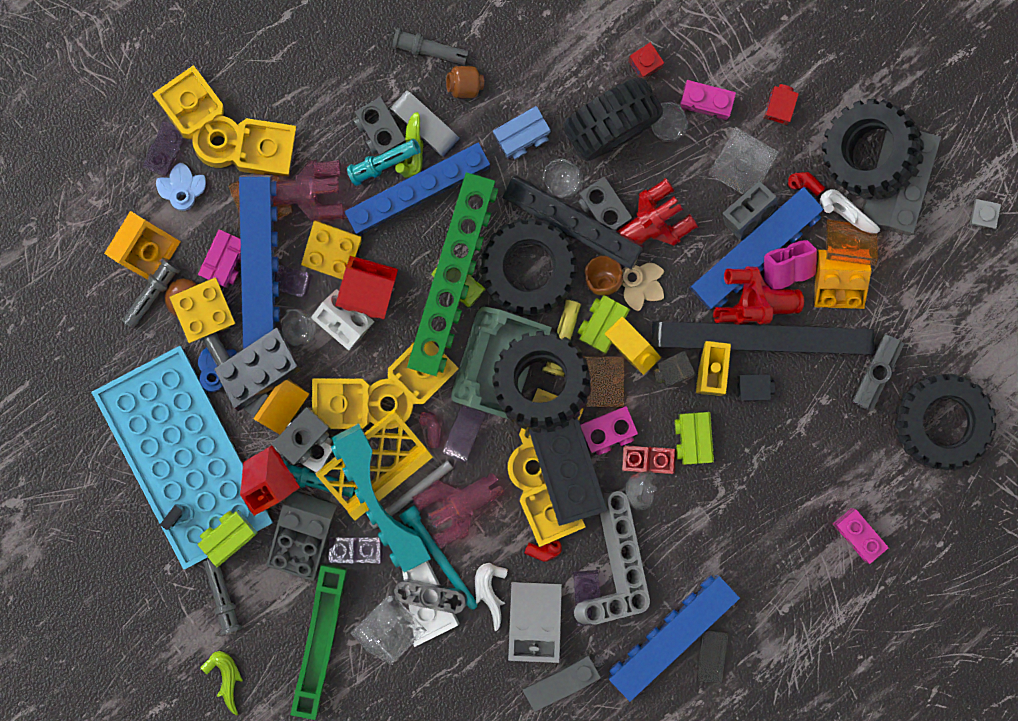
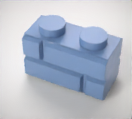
M535 106L493 130V135L507 159L513 156L514 160L525 155L527 153L526 148L534 144L536 147H539L549 141L547 136L551 135V131L540 111Z

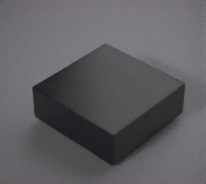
M175 504L160 523V526L165 530L172 529L184 514L185 508L180 504Z

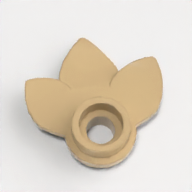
M646 263L640 267L635 265L633 269L623 268L622 285L625 287L624 299L632 309L640 311L644 299L647 301H658L664 298L663 289L657 281L664 272L661 267L653 263ZM629 273L636 274L637 279L635 282L628 280Z

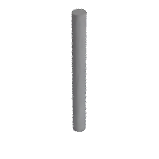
M447 460L388 506L385 511L391 516L396 514L453 469L452 465ZM369 521L374 530L379 527L377 523L372 525L371 521Z

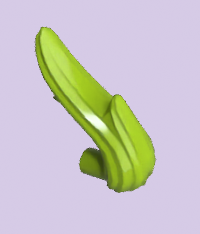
M415 112L408 121L405 140L407 143L411 139H416L421 153L402 161V163H398L395 167L396 172L406 179L420 173L422 169L423 141L420 140V115L418 112Z
M217 651L200 668L205 674H208L215 666L220 669L222 685L217 697L223 696L228 709L234 715H238L233 693L236 681L242 682L243 680L233 659L227 653Z

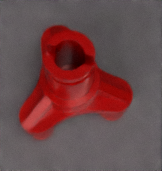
M665 178L651 189H645L639 193L638 217L617 230V232L639 244L652 237L654 240L657 239L675 246L681 242L680 239L698 228V225L691 214H688L687 217L673 226H668L665 222L683 210L681 204L670 209L671 206L679 202L675 196L656 208L658 201L675 191L668 179Z
M747 266L745 269L729 268L724 273L725 283L728 285L744 284L743 293L739 303L734 307H716L713 312V318H716L714 320L716 323L734 322V324L745 325L748 322H757L758 324H769L772 321L773 314L800 313L804 307V296L799 289H770L769 286H766L758 267Z

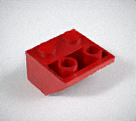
M350 256L335 306L342 307L347 311L364 313L372 318L384 319L398 269Z
M273 445L243 462L240 496L253 516L279 503L300 488L294 475L288 470L281 455L275 450Z

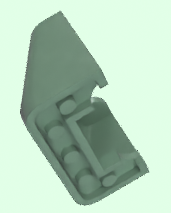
M481 307L476 314L455 379L451 396L452 401L508 419L506 413L500 408L494 393L492 376L495 374L493 369L495 362L500 360L499 354L503 349H509V342L513 339H516L518 342L522 340L523 334L529 332V336H535L536 331H544L545 335H550L552 327L499 309ZM530 365L524 369L518 379L520 392H522Z

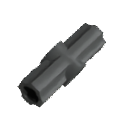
M884 334L871 363L866 367L865 375L852 400L853 403L873 411L886 382L891 378V371L905 343ZM876 366H880L884 370V375L880 380L873 376V369Z

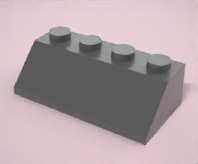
M888 130L885 134L876 168L888 160L893 150V136ZM920 131L922 134L920 139L924 141V150H921L920 153L924 156L923 163L917 164L916 168L919 170V173L916 177L911 176L908 181L911 184L906 189L903 186L899 187V193L894 196L888 193L885 199L877 200L875 197H872L871 200H866L863 213L877 224L879 228L907 236L914 233L941 140L940 136Z

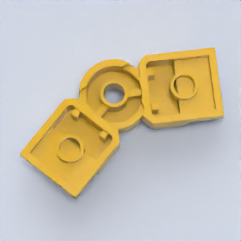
M194 65L152 93L182 137L192 139L195 153L204 164L215 168H222L234 163L241 172L260 175L268 173L289 177L296 126L248 118L237 125L232 119L223 116L224 106ZM221 136L225 141L222 145L215 146L211 143L214 137Z
M432 341L425 345V353L427 355L434 356L438 353L439 348ZM413 343L388 368V379L379 380L371 386L364 379H312V411L330 429H349L358 423L364 429L370 422L375 425L391 412L385 411L381 406V402L385 397H392L395 401V412L404 422H407L413 412L414 404H425L459 368L445 354L443 357L447 358L444 372H438L437 377L407 368ZM395 419L386 425V429L399 427V423Z
M537 388L532 402H548L558 396ZM583 408L580 410V416L578 417V420H579L580 417H581V414H582V412H583ZM527 427L526 430L523 428L520 430L519 436L523 444L512 452L508 461V474L514 485L523 490L520 503L537 543L541 547L585 528V524L580 519L565 525H558L541 468L536 474H529L525 469L528 461H538L528 430L531 428Z

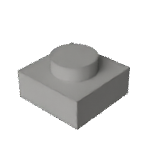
M979 199L974 200L970 225L996 229L1001 204Z

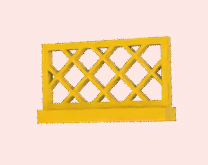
M394 409L365 432L367 439L371 437L380 438L378 450L372 449V454L377 455L376 466H370V471H375V478L371 481V485L378 501L433 458L429 450ZM395 419L399 423L398 434L385 433L386 425ZM384 438L397 439L396 450H383ZM402 439H412L416 445L409 451H400ZM382 455H395L394 463L390 467H380ZM334 457L315 474L348 511L349 515L354 520H357L369 508L366 502L360 503L356 494L348 501L342 497L343 487H356V489L358 487L355 482H344L342 468L346 467L342 458L337 460ZM332 469L341 470L339 481H328L324 475Z

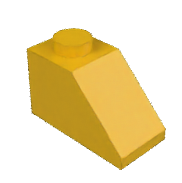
M623 317L605 333V336L627 361L643 375L661 359L654 348Z
M705 341L698 368L696 393L715 396L726 394L731 344Z

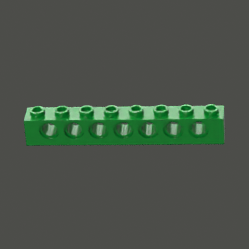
M465 173L407 365L409 369L436 377L438 372H444L447 358H444L443 355L445 349H450L455 334L450 332L453 323L458 325L462 310L458 309L460 299H466L469 285H465L468 275L473 276L477 262L472 259L475 250L479 252L481 250L484 237L480 236L482 226L487 227L491 213L487 212L490 202L495 203L499 190L495 188L494 180ZM477 196L483 200L481 208L472 209L468 205L472 197ZM465 221L475 223L476 229L473 233L466 234L461 230V226ZM465 245L469 250L467 256L464 258L456 257L454 255L455 247ZM457 269L461 272V278L458 282L452 283L447 280L446 276L449 270ZM444 293H449L454 297V302L449 307H443L439 303V298ZM437 317L446 320V327L442 331H435L432 328V322ZM431 341L439 345V351L434 356H429L425 353V345Z

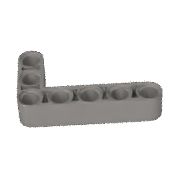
M620 491L602 494L607 511L600 513L617 593L578 603L574 610V616L581 624H600L646 611L650 604L629 500ZM612 497L616 501V506L614 509L611 506ZM618 522L621 525L620 533H618L616 530V524ZM623 546H624L625 549H626V556H625V558H623V556H622V554H621V550H622ZM628 571L631 573L632 577L630 582L627 581L626 576ZM634 596L637 599L635 607L632 605V598ZM611 602L615 605L613 613L609 609ZM589 607L592 610V616L590 619L587 616V609Z

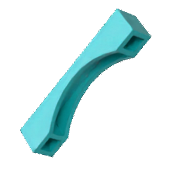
M358 423L332 437L334 445L331 446V449L336 459L342 458L346 465L342 469L348 481L354 480L358 489L354 490L361 504L366 502L369 508L366 514L372 525L378 524L381 530L378 536L384 547L390 546L393 553L389 556L395 567L400 566L405 573L430 560L429 552L418 532L395 520L377 500L370 480V461L373 450L360 424Z

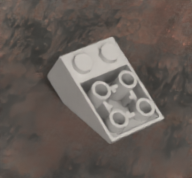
M511 582L508 661L559 663L562 584Z

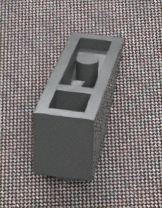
M586 653L522 690L534 712L583 689L600 679L601 676L589 654Z

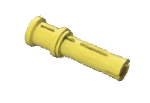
M571 300L565 301L563 314L557 330L559 338L567 337L571 340L581 307L580 303ZM547 362L546 367L542 369V371L556 376L564 377L565 374L560 366L552 362Z

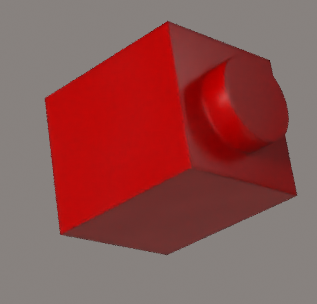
M651 42L631 54L628 59L638 77L643 79L660 70L664 65L663 60Z
M780 84L779 87L774 86L763 118L788 125L791 121L799 93L793 92L794 88Z

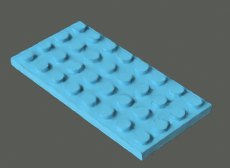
M181 345L92 391L159 523L164 520L175 504H180L185 508L184 514L172 529L165 530L162 527L183 569L208 557L198 546V543L202 540L199 536L209 527H212L213 530L221 524L219 519L231 510L234 513L239 510L256 531L274 523L267 509L253 516L240 496L243 462L206 391L202 388L199 378Z

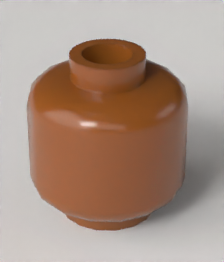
M455 66L451 72L447 73L446 88L454 98H476L479 90L484 88V77L479 75L478 69L474 66Z

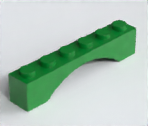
M324 563L320 567L306 648L290 714L292 716L316 720L318 717L348 568Z

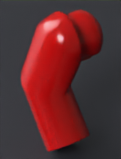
M809 172L794 173L788 179V186L791 189L808 188L816 197L825 189Z
M558 540L541 547L529 542L524 554L547 562L561 553L562 545Z

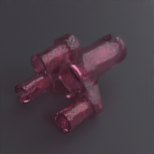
M308 160L300 174L296 175V179L277 180V196H273V206L298 204L312 223L314 220L322 223V220L344 219L343 203L320 205L317 199V194L339 193L338 177L318 179V177L340 176L339 160L326 162Z
M493 473L488 474L487 478L483 477L461 490L438 480L430 484L431 487L412 497L419 511L437 500L443 503L444 506L432 513H428L430 520L440 516L439 519L432 522L435 528L450 519L452 520L451 526L433 535L434 541L440 549L458 538L462 540L469 536L468 532L473 511L495 500L496 496L504 494L501 485L489 490V486L498 481Z

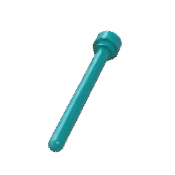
M413 505L400 514L399 517L403 523H407L409 527L412 526L418 532L423 543L455 589L462 590L466 594L468 599L467 606L472 610L476 609L478 605L476 600L420 521L422 519L419 515L421 512L417 506Z

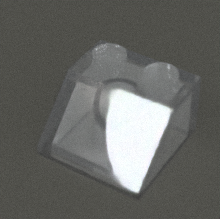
M735 127L708 174L745 194L758 181H763L779 152Z
M392 594L385 598L351 632V635L367 652L392 665L427 630Z

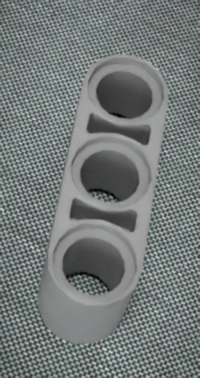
M407 90L390 108L406 125L410 117L415 112H418L420 115V138L442 157L460 139L446 124Z

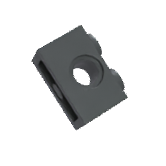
M306 407L272 445L293 465H296L298 462L303 464L313 454L309 450L316 443L320 446L330 436L327 433L330 427L315 412ZM301 430L309 433L310 440L306 445H301L297 441V434Z

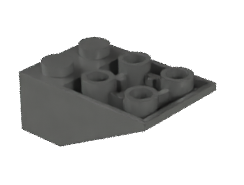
M295 491L287 496L282 505L266 566L314 581L337 505Z

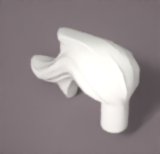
M830 189L821 195L820 205L826 213L837 212L862 231L868 233L880 232L877 224L870 220L839 191Z
M486 563L478 568L475 575L476 603L483 600L488 605L493 616L494 630L497 631L501 624L500 605L505 604V602L501 601L494 594L491 580L493 576L505 578L507 569Z

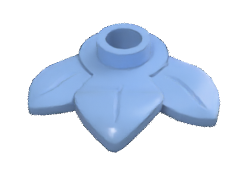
M178 163L172 169L170 178H157L156 187L160 196L170 200L175 209L186 211L193 206L195 198L204 192L206 178L205 175L192 176L190 169L185 164ZM186 195L184 200H178L179 196Z

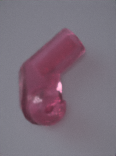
M431 411L429 413H420V425H428V447H440L441 428L435 414Z

